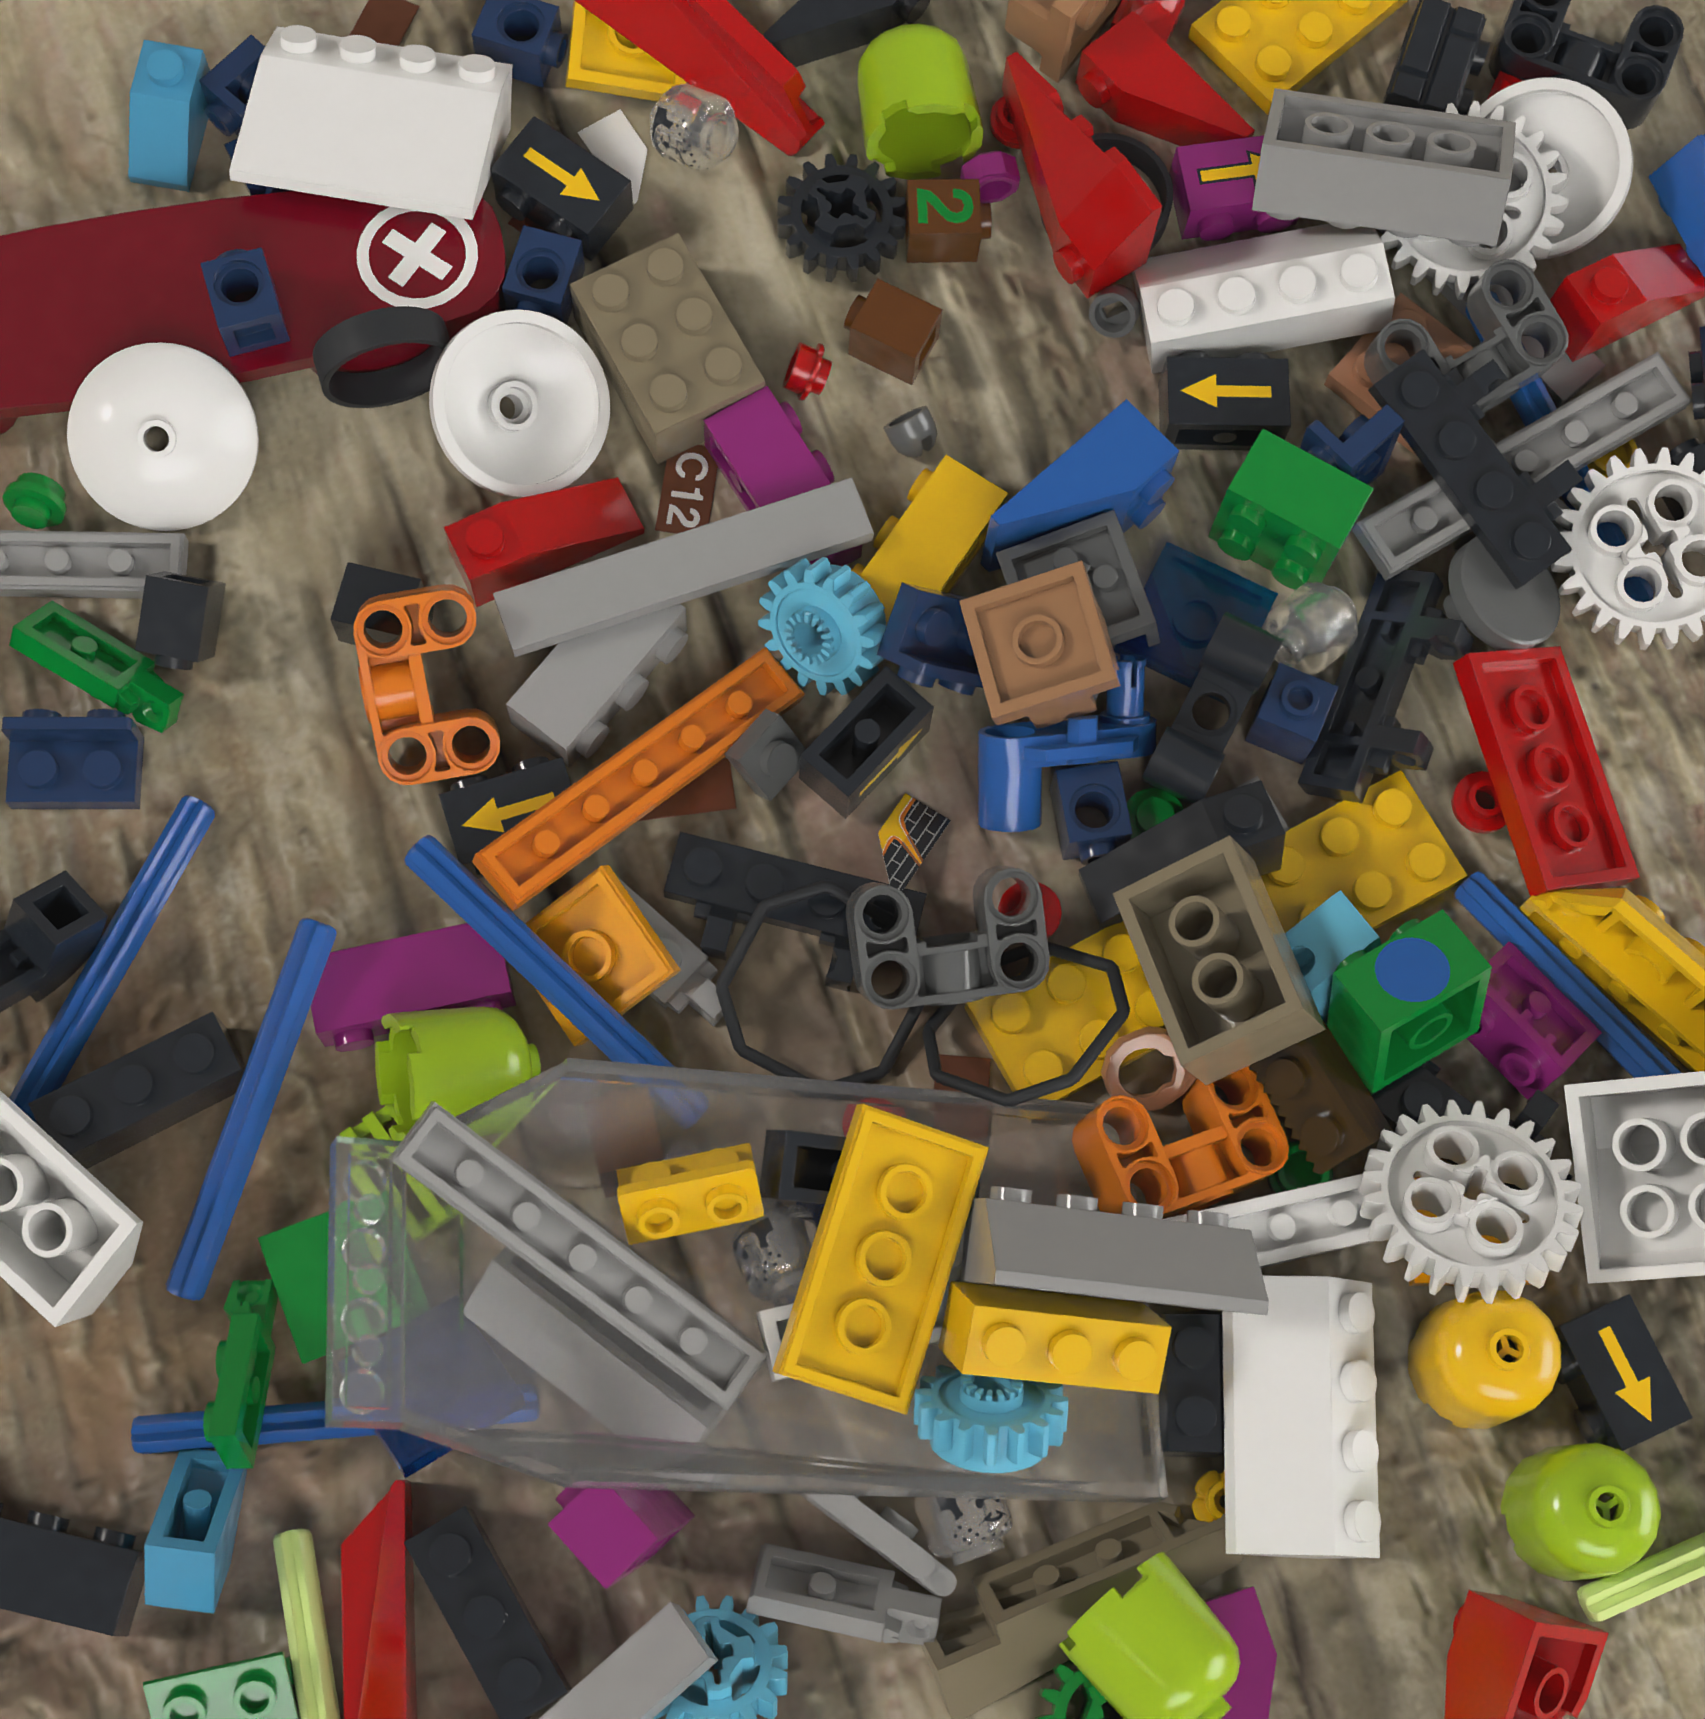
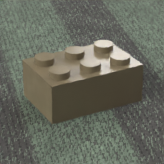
M679 233L570 284L574 319L657 464L703 443L705 419L765 387L763 376Z
M1231 836L1221 839L1113 893L1180 1065L1205 1085H1209L1326 1030L1256 864Z

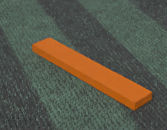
M764 647L477 852L472 863L514 912L726 757L724 754L765 709L782 716L800 703L805 693L770 651Z

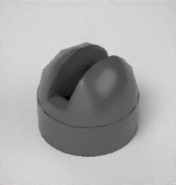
M1121 284L1110 285L1098 292L1089 308V319L1092 326L1098 333L1109 338H1119L1127 335L1133 329L1140 314L1137 296L1131 288ZM1118 301L1123 303V305L1107 314L1103 308Z
M921 406L904 413L884 426V430L897 452L912 458L920 457L923 450L929 451L935 445L938 434L935 421L927 406Z

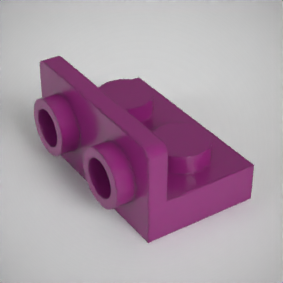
M1509 941L1488 961L1492 969L1478 1032L1466 1039L1526 1099H1529L1537 1089L1542 1092L1561 1076L1602 1032Z

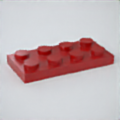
M1561 646L1467 653L1452 664L1530 897L1564 889H1603L1623 886L1639 878L1632 852Z

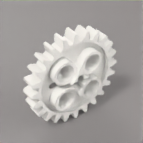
M1473 101L1468 116L1481 117V108L1478 101ZM1453 103L1447 104L1446 113L1458 114ZM1498 105L1489 119L1503 121L1504 107ZM1521 115L1514 121L1516 122L1512 166V174L1517 176L1522 187L1517 191L1508 192L1499 232L1502 244L1492 249L1483 248L1479 245L1463 247L1453 244L1448 239L1423 235L1413 238H1402L1386 231L1380 237L1384 250L1397 247L1399 250L1393 259L1392 269L1397 270L1408 263L1414 266L1410 280L1411 285H1416L1428 275L1434 278L1432 295L1437 296L1442 291L1446 282L1454 283L1457 300H1462L1469 284L1476 283L1495 262L1504 259L1517 260L1526 264L1534 273L1537 265L1531 254L1543 258L1549 256L1553 245L1545 236H1559L1564 226L1561 220L1552 215L1564 212L1569 202V198L1552 193L1564 186L1567 174L1548 172L1556 163L1559 152L1555 150L1542 154L1539 153L1538 149L1545 136L1543 130L1527 138L1521 134L1526 121L1524 115ZM1514 210L1519 213V218L1511 219L1505 212Z
M1663 447L1655 462L1648 464L1644 452L1639 448L1631 456L1629 468H1626L1622 461L1614 455L1610 457L1606 464L1608 478L1594 469L1589 470L1584 480L1590 492L1573 487L1567 499L1576 510L1561 509L1563 514L1555 519L1560 526L1569 530L1568 532L1560 533L1572 548L1571 551L1551 565V571L1570 574V578L1561 585L1558 592L1560 595L1578 592L1581 599L1572 611L1574 616L1584 614L1589 610L1597 614L1591 628L1593 633H1597L1608 623L1616 626L1614 643L1620 645L1630 631L1637 633L1640 650L1648 648L1655 634H1660L1662 642L1667 649H1672L1677 644L1680 629L1692 642L1698 641L1703 635L1701 620L1705 622V576H1694L1685 569L1682 563V554L1685 552L1694 551L1705 556V470L1701 474L1693 471V453L1689 452L1679 466L1671 465L1669 450ZM1671 497L1677 500L1683 507L1684 518L1671 521L1661 517L1656 511L1655 499ZM1633 500L1638 504L1641 510L1642 524L1634 511L1628 508V501ZM1604 522L1618 524L1626 533L1627 543L1617 547L1605 544L1598 537L1597 525ZM1647 539L1653 546L1664 544L1667 550L1661 558L1656 552L1645 555L1641 548ZM1633 576L1642 577L1647 580L1654 592L1653 599L1647 602H1638L1631 599L1625 592L1624 580ZM1667 576L1672 584L1680 590L1681 597L1674 598L1670 594Z
M1448 1100L1445 1114L1441 1117L1428 1104L1422 1105L1417 1123L1404 1114L1400 1115L1395 1133L1383 1129L1377 1148L1370 1149L1368 1153L1365 1171L1363 1172L1359 1187V1193L1365 1195L1360 1216L1372 1219L1368 1238L1370 1241L1389 1240L1383 1257L1386 1263L1395 1262L1402 1258L1409 1262L1404 1276L1406 1281L1409 1282L1415 1279L1421 1273L1431 1276L1429 1293L1432 1295H1436L1446 1282L1454 1285L1457 1301L1464 1303L1470 1287L1479 1288L1481 1296L1487 1304H1493L1498 1286L1501 1285L1512 1298L1518 1299L1521 1296L1526 1281L1539 1289L1543 1287L1549 1270L1559 1272L1562 1269L1567 1253L1573 1249L1579 1233L1576 1228L1583 1214V1207L1575 1204L1581 1189L1580 1183L1566 1180L1572 1163L1570 1159L1550 1160L1556 1141L1553 1138L1544 1139L1537 1143L1531 1140L1530 1137L1535 1124L1531 1120L1522 1124L1517 1129L1509 1126L1510 1110L1507 1108L1502 1109L1493 1120L1486 1118L1485 1109L1481 1101H1476L1471 1115H1462L1457 1103L1454 1100ZM1440 1158L1450 1159L1459 1165L1445 1163ZM1503 1183L1514 1184L1522 1190L1511 1189ZM1417 1210H1427L1434 1213L1438 1217L1432 1218L1424 1216ZM1481 1235L1493 1236L1502 1243L1489 1242Z

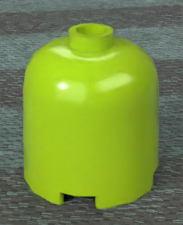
M918 23L901 25L884 31L870 42L858 61L857 81L867 158L869 160L874 159L883 164L887 176L906 180L929 179L941 176L940 165L954 161L961 155L963 162L972 159L982 145L984 129L968 61L957 40L936 26Z
M482 1006L390 1013L384 1015L381 1019V1024L385 1029H390L389 1040L376 1041L375 1073L380 1105H394L399 1125H392L389 1128V1134L397 1145L401 1143L432 1101L436 1102L476 1133L497 1130L512 1125L522 1115L531 1095L532 1083H536L540 1079L541 1063L536 1046L533 1043H527L522 1029L509 1014L498 1008Z
M1600 1443L1546 1447L1536 1454L1524 1458L1506 1480L1500 1504L1501 1514L1506 1517L1507 1531L1515 1544L1513 1549L1517 1556L1537 1573L1560 1581L1587 1580L1617 1574L1639 1562L1655 1541L1661 1518L1657 1489L1645 1468L1624 1451ZM1601 1494L1610 1497L1604 1502L1598 1499ZM1615 1506V1513L1610 1519L1609 1509Z
M1164 1552L1157 1553L1136 1568L1143 1577L1125 1595L1121 1596L1114 1587L1103 1595L1068 1630L1067 1634L1069 1637L1059 1644V1647L1123 1719H1222L1232 1708L1223 1696L1228 1692L1238 1676L1240 1667L1238 1647L1230 1633Z

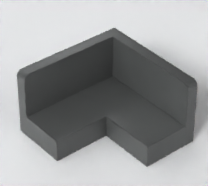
M1115 510L996 553L1007 585L1082 560L1086 567L1095 599L1103 613L1112 646L1141 635L1145 636L1148 647L1161 643L1155 617Z

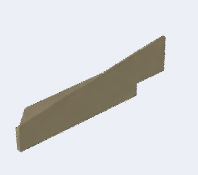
M1155 1501L972 1578V1584L979 1604L940 1615L934 1642H923L924 1645H921L951 1719H965L1052 1670L1056 1664H1063L1070 1660L1059 1647V1644L1069 1637L1067 1634L1068 1630L1111 1588L1114 1587L1121 1596L1125 1595L1143 1577L1136 1568L1157 1553L1164 1552L1194 1589L1240 1564L1244 1555L1226 1554L1225 1514L1221 1518L1209 1523L1184 1518L1179 1505Z

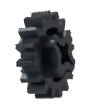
M832 153L826 154L824 168L819 170L809 161L803 163V181L789 176L786 180V196L778 197L777 216L781 218L778 219L777 234L778 238L787 239V257L792 259L803 254V272L806 274H810L817 266L825 268L826 282H833L837 271H846L850 282H857L858 268L863 266L876 275L880 272V255L893 260L897 255V240L904 239L906 220L903 217L905 215L906 201L905 197H895L896 179L891 177L879 181L880 164L875 161L865 170L857 168L858 160L856 154H850L846 165H837ZM870 202H872L877 208L881 218V223L876 221L877 212L868 208V204ZM802 213L807 215V224L815 228L812 235L803 223Z

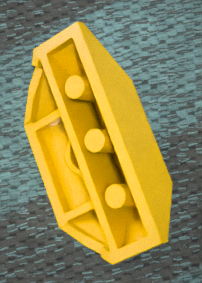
M1627 888L1549 891L1538 896L1532 895L1519 907L1623 1013L1691 1072L1705 1071V946L1694 939L1681 936L1665 922L1664 913L1654 902L1644 896L1634 895Z

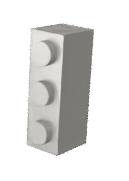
M678 604L558 643L506 703L511 724L556 759L563 757L564 764L569 769L581 755L589 758L605 741L609 733V727L606 725L620 708L629 711L642 698L649 685V681L646 678L659 662L662 661L666 665L669 664L685 646L688 640V634L685 633L687 631L686 608Z

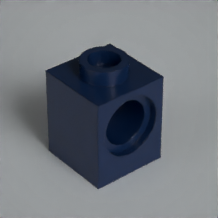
M486 0L472 32V41L475 54L490 57L494 62L511 64L513 79L543 88L551 67L559 68L564 60L568 46V34L562 32L559 6L540 0ZM522 36L532 37V39L527 41L514 40Z
M523 225L502 287L505 309L530 310L543 313L567 325L573 308L570 284L581 279L585 271L582 240ZM540 279H549L555 282L546 289L530 287L533 282Z
M262 247L249 251L244 249L229 250L220 254L214 260L200 263L218 329L230 357L290 341L274 282ZM243 292L256 293L248 301L240 303L232 301Z
M1279 663L1265 689L1244 741L1302 765L1318 739L1338 686Z
M1118 761L1055 771L1049 791L1063 860L1080 858L1081 864L1087 865L1130 840L1133 833ZM1084 806L1095 807L1105 815L1107 824L1100 828L1087 827L1077 818L1076 810Z

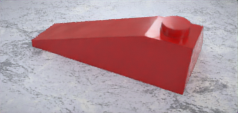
M1017 51L1007 56L1002 91L1052 247L1053 260L1062 278L1069 284L1076 283L1088 299L1146 264L1162 205L1128 159L1115 146L1103 152L1095 144L1091 137L1094 135L1093 125L1082 114L1072 120L1064 114L1063 103L1058 91Z
M1468 1590L1465 1603L1459 1608L1454 1618V1636L1447 1654L1444 1719H1563L1565 1713L1577 1719L1589 1696L1609 1633L1597 1627L1508 1596Z

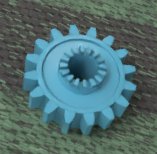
M826 557L820 558L811 565L804 558L768 582L771 590L760 597L759 603L769 613L758 620V625L772 632L773 638L765 644V647L769 651L779 650L783 659L780 661V665L786 671L791 667L798 671L797 680L800 687L803 688L815 680L820 695L826 696L835 688L841 695H845L857 685L860 687L879 671L877 665L885 659L877 655L886 629L885 608L874 590L870 587L871 585L858 574L851 571V567L846 564L844 566L831 565Z
M939 1365L936 1366L935 1377L922 1376L920 1378V1389H915L914 1424L918 1425L917 1436L919 1439H929L932 1450L940 1458L966 1470L982 1473H1008L1026 1469L1048 1456L1049 1446H1061L1063 1443V1432H1067L1068 1397L1063 1396L1062 1384L962 1374L958 1369L954 1370L950 1367Z

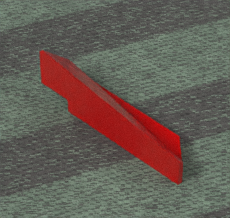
M574 0L786 155H796L824 127L825 122L822 117L818 116L799 97L806 88L799 71L727 0Z
M406 1479L395 1480L389 1492L341 1544L344 1719H417L413 1559L404 1544L405 1541L413 1537L411 1482Z

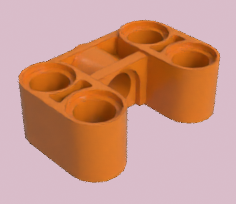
M440 584L372 597L360 607L354 621V639L360 665L358 667L360 686L367 719L372 726L378 762L382 772L391 781L400 785H416L477 774L492 766L500 752L499 730L495 720L488 713L479 709L466 708L434 714L433 705L430 703L423 665V653L462 645L472 636L476 627V606L473 598L465 589L454 584ZM443 599L458 602L464 608L467 615L464 624L452 632H444L437 629L429 618L431 607ZM379 610L394 613L402 624L401 635L388 643L374 640L365 628L367 617ZM466 726H476L488 734L490 741L482 753L465 755L460 753L454 746L452 740L455 733ZM412 737L424 745L427 753L419 764L402 766L392 758L389 751L391 745L400 738Z
M1249 1065L1209 1085H1205L1197 1079L1187 1092L1182 1095L1181 1101L1185 1116L1194 1135L1165 1146L1162 1145L1150 1115L1144 1106L1128 1096H1112L1080 1119L1073 1129L1072 1144L1094 1198H1098L1100 1212L1122 1214L1123 1202L1138 1203L1131 1194L1130 1183L1141 1189L1145 1195L1146 1204L1164 1206L1163 1219L1188 1213V1210L1200 1211L1236 1193L1247 1190L1281 1169L1288 1159L1289 1145L1272 1104H1270L1271 1101L1267 1093L1263 1092V1084L1256 1081L1257 1072L1249 1070ZM1214 1085H1217L1224 1091L1229 1104H1226L1218 1097ZM1103 1122L1108 1123L1116 1130L1119 1135L1120 1144L1114 1143L1108 1138L1104 1131ZM1241 1144L1251 1151L1254 1156L1255 1165L1246 1159L1242 1152Z

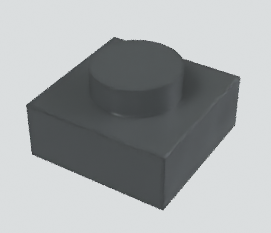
M765 709L724 755L756 795L771 801L799 770L800 755L806 748L781 715Z

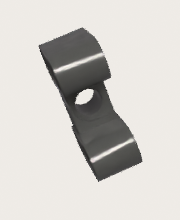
M1504 259L1491 265L1473 285L1467 296L1468 312L1482 335L1483 342L1455 360L1452 355L1443 358L1430 334L1420 323L1412 319L1400 318L1389 322L1371 342L1364 355V367L1374 385L1400 366L1388 358L1385 352V344L1397 343L1403 346L1410 358L1424 349L1443 376L1456 367L1462 377L1466 379L1494 359L1508 379L1476 403L1484 413L1547 372L1564 355L1568 347V332L1537 278L1526 264L1517 260ZM1490 285H1500L1506 288L1511 293L1513 305H1502L1496 302L1491 295ZM1522 336H1531L1537 339L1543 347L1544 358H1535L1529 355L1521 343Z
M1000 865L988 868L978 876L973 886V905L977 930L916 938L913 911L909 899L902 891L884 883L870 882L859 886L851 894L846 905V921L853 976L857 990L871 1003L883 1009L896 1010L922 1005L940 1006L967 1003L983 999L987 996L1025 992L1036 988L1045 979L1049 971L1050 960L1042 893L1038 882L1030 873L1020 868ZM1010 877L1019 884L1021 899L1017 907L1012 911L1000 913L995 908L992 900L993 891L1001 880ZM886 895L893 903L894 917L886 928L878 931L870 930L865 925L863 909L872 897ZM1022 943L1027 948L1029 954L1028 965L1020 975L1007 977L1000 965L1003 951L1011 944ZM887 960L896 961L902 970V981L899 987L894 992L886 995L877 994L871 984V976L875 967Z

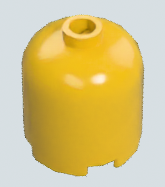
M1497 1290L1493 1304H1487L1480 1291L1468 1294L1464 1303L1458 1302L1457 1298L1435 1306L1420 1322L1414 1339H1411L1408 1345V1374L1418 1398L1424 1404L1428 1403L1439 1416L1452 1421L1453 1425L1459 1428L1488 1429L1534 1410L1551 1393L1561 1368L1560 1341L1551 1320L1534 1302L1521 1296L1518 1299H1514L1506 1290ZM1508 1339L1515 1345L1516 1350L1509 1347ZM1504 1356H1507L1514 1360L1512 1362H1506L1502 1360V1358Z

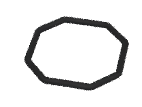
M819 881L765 898L756 906L717 980L716 993L733 1048L740 1057L815 1096L826 1097L884 1078L891 1071L925 1005L909 1007L878 1067L825 1084H820L746 1045L728 987L768 911L824 893L847 904L852 892L831 881ZM869 901L863 909L864 914L887 926L894 917V914Z
M1048 942L1049 955L1107 972L1117 1009L1068 1074L1007 1094L942 1071L935 1032L958 1005L952 1004L940 1005L927 1021L922 1032L930 1077L936 1083L1004 1107L1016 1106L1072 1087L1080 1081L1129 1016L1130 1006L1119 966L1112 960ZM1022 945L1003 952L1000 965L1003 966L1029 957L1027 948Z

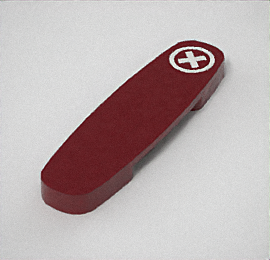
M287 191L130 211L0 236V435L13 427L18 417L70 411L73 399L88 374L112 354L135 345L162 342L188 346L211 356L228 369L239 383H244L308 368L317 374L313 360V349L317 341L328 330L344 320L376 309L412 306L431 310L442 317L451 340L461 329L473 321L492 313L506 310L502 287L508 272L501 228L493 208L481 198L473 220L311 193ZM262 247L274 282L290 341L230 357L218 329L200 263L214 260L220 254L229 250L244 249L249 251ZM243 292L232 301L245 302L253 298L256 293ZM402 343L380 347L356 356L343 364L337 371L365 373L396 366L419 356L431 345Z

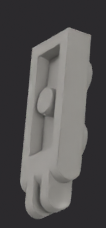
M831 1465L824 1474L812 1466L796 1489L799 1495L931 1594L943 1597L955 1590L957 1581L954 1573L912 1540L919 1531L913 1524L888 1506H885L880 1515L875 1513L857 1499L864 1488L837 1467Z

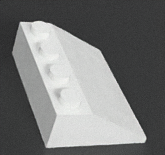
M301 25L285 28L277 26L260 55L229 169L230 180L473 220L491 177L490 168L498 160L511 129L512 65L494 62L490 57L479 54H470L462 57L438 53L424 45L401 47L376 43L373 39L363 35L339 37L316 33L312 28Z
M1705 1071L1564 1085L1575 1181L1581 1185L1577 1198L1578 1205L1583 1207L1580 1223L1588 1284L1705 1275Z

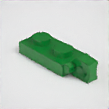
M53 600L13 626L9 642L10 647L87 692L92 697L113 709L116 708L117 711L124 714L132 713L136 722L160 733H163L177 722L184 694L165 683L154 672L155 663L153 660L135 651Z
M272 1279L233 1280L223 1307L230 1321L227 1340H221L217 1347L216 1373L219 1382L215 1400L209 1401L205 1407L203 1429L207 1442L213 1444L227 1469L254 1468L276 1350L271 1334L278 1295Z

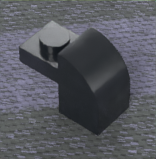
M66 870L14 898L5 927L0 930V1013L28 996H31L36 1003L47 997L64 984L85 963L100 940L108 915Z

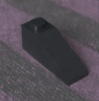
M799 0L762 35L794 67H798L870 44L872 40L884 31L901 26L905 22L913 24L925 12L930 0Z
M1259 780L1197 801L1079 869V877L1102 929L1123 922L1113 893L1228 836H1231L1254 860L1260 876L1280 870L1286 833L1262 781Z

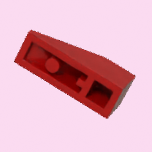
M1134 10L1081 52L1075 83L1078 85L1083 98L1091 106L1101 108L1116 123L1178 146L1248 138L1254 135L1255 130Z
M1680 243L1614 253L1566 276L1550 299L1568 332L1566 354L1572 362H1575L1704 298L1705 277H1703L1701 271L1689 258Z
M618 477L500 502L444 527L451 556L476 607L493 601V593L554 574L645 533L644 527Z

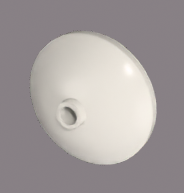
M1536 78L1508 86L1494 94L1480 106L1481 117L1489 119L1496 107L1502 105L1504 107L1503 121L1514 122L1521 115L1526 117L1521 133L1526 138L1541 130L1545 132L1543 141L1538 149L1540 154L1555 150L1559 152V157L1552 168L1556 169L1559 173H1566L1567 180L1561 189L1552 194L1569 198V202L1564 212L1553 214L1552 216L1561 220L1564 226L1559 236H1545L1553 245L1547 258L1534 254L1531 255L1534 260L1563 256L1595 239L1607 228L1621 209L1632 179L1633 152L1627 129L1614 107L1603 96L1588 86L1562 78ZM1512 174L1509 192L1517 191L1522 187L1520 180L1514 174ZM1514 210L1505 212L1511 219L1519 218V213ZM1498 236L1496 246H1487H1489L1490 248H1496L1502 244L1501 236Z
M505 310L473 321L461 329L444 348L431 379L429 407L437 440L443 452L456 469L468 480L487 491L503 496L522 498L560 490L578 479L591 466L605 441L610 420V396L603 369L590 346L579 334L563 322L546 314L530 310ZM504 396L510 398L515 405V413L511 419L503 416L500 411V401Z
M160 342L135 345L116 352L103 360L88 374L80 385L73 399L67 423V441L71 462L88 494L102 508L116 518L128 524L149 530L177 531L201 525L223 513L236 501L247 486L253 474L258 455L259 434L255 412L239 381L228 369L211 356L188 346ZM154 426L163 428L169 436V443L162 451L152 449L147 442V433Z

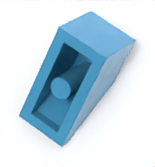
M149 40L143 41L130 89L128 177L131 182L186 192L190 191L208 122V117L204 111L208 104L199 80L210 71L202 49Z
M196 1448L179 1451L144 1544L145 1605L214 1614L232 1560L248 1468L227 1469L217 1451Z

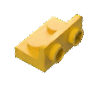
M750 1143L716 1148L710 1151L647 1162L642 1165L616 1170L619 1186L617 1188L618 1203L629 1245L765 1218Z

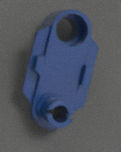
M1120 654V660H1118V656L1115 655L1119 666L1117 675L1121 686L1107 690L1106 710L1102 711L1100 715L1070 717L1066 721L1037 729L1031 721L987 726L978 731V825L981 828L998 832H1023L1040 827L1042 824V767L1148 756L1155 752L1157 719L1150 716V713L1144 710L1145 666L1147 664L1145 656Z

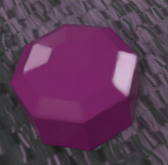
M1002 151L980 153L963 164L960 179H979L980 203H994L1006 199L1018 190L1020 174L1014 156Z

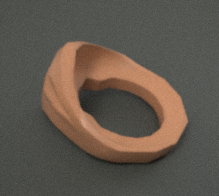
M1149 1026L1119 1037L1107 1050L1101 1069L1107 1092L1111 1097L1124 1095L1134 1098L1144 1106L1146 1111L1162 1109L1185 1094L1197 1080L1195 1076L1180 1065L1167 1029L1163 1027ZM1143 1048L1157 1049L1165 1056H1172L1174 1063L1172 1080L1162 1084L1156 1092L1143 1095L1132 1094L1120 1084V1065L1125 1057L1133 1051Z

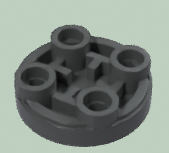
M1477 537L1463 545L1454 554L1448 572L1450 594L1444 599L1443 603L1448 619L1462 620L1465 623V628L1468 627L1481 641L1497 651L1533 648L1552 635L1560 618V597L1554 578L1548 568L1522 587L1515 589Z

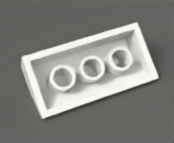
M1324 224L1148 258L1146 264L1132 272L1136 295L1140 305V315L1152 374L1162 372L1167 356L1176 357L1184 352L1199 351L1208 354L1210 357L1236 358L1245 353H1266L1378 332L1391 322L1395 301L1383 242L1375 228L1362 226L1353 229H1341L1330 224Z
M0 1091V1276L54 1327L92 1315L133 1264L143 1221Z
M1263 1276L1269 1300L1268 1315L1222 1311L1226 1554L1313 1559L1380 1558L1379 1533L1381 1517L1378 1507L1377 1473L1379 1447L1376 1439L1375 1404L1377 1378L1374 1370L1373 1324L1375 1310L1372 1302V1283L1330 1276Z

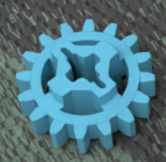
M704 1595L697 1596L696 1612L686 1613V1615L718 1659L713 1667L718 1669L720 1684H715L713 1672L707 1670L653 1719L661 1718L667 1715L666 1719H757V1714L765 1718L774 1719L777 1716L776 1696L786 1695L788 1690V1672L784 1671L788 1668V1651L786 1645H777L778 1626L775 1622H771L758 1627L759 1615L746 1613V1609L742 1614L734 1612L733 1596L726 1595L719 1609H710Z

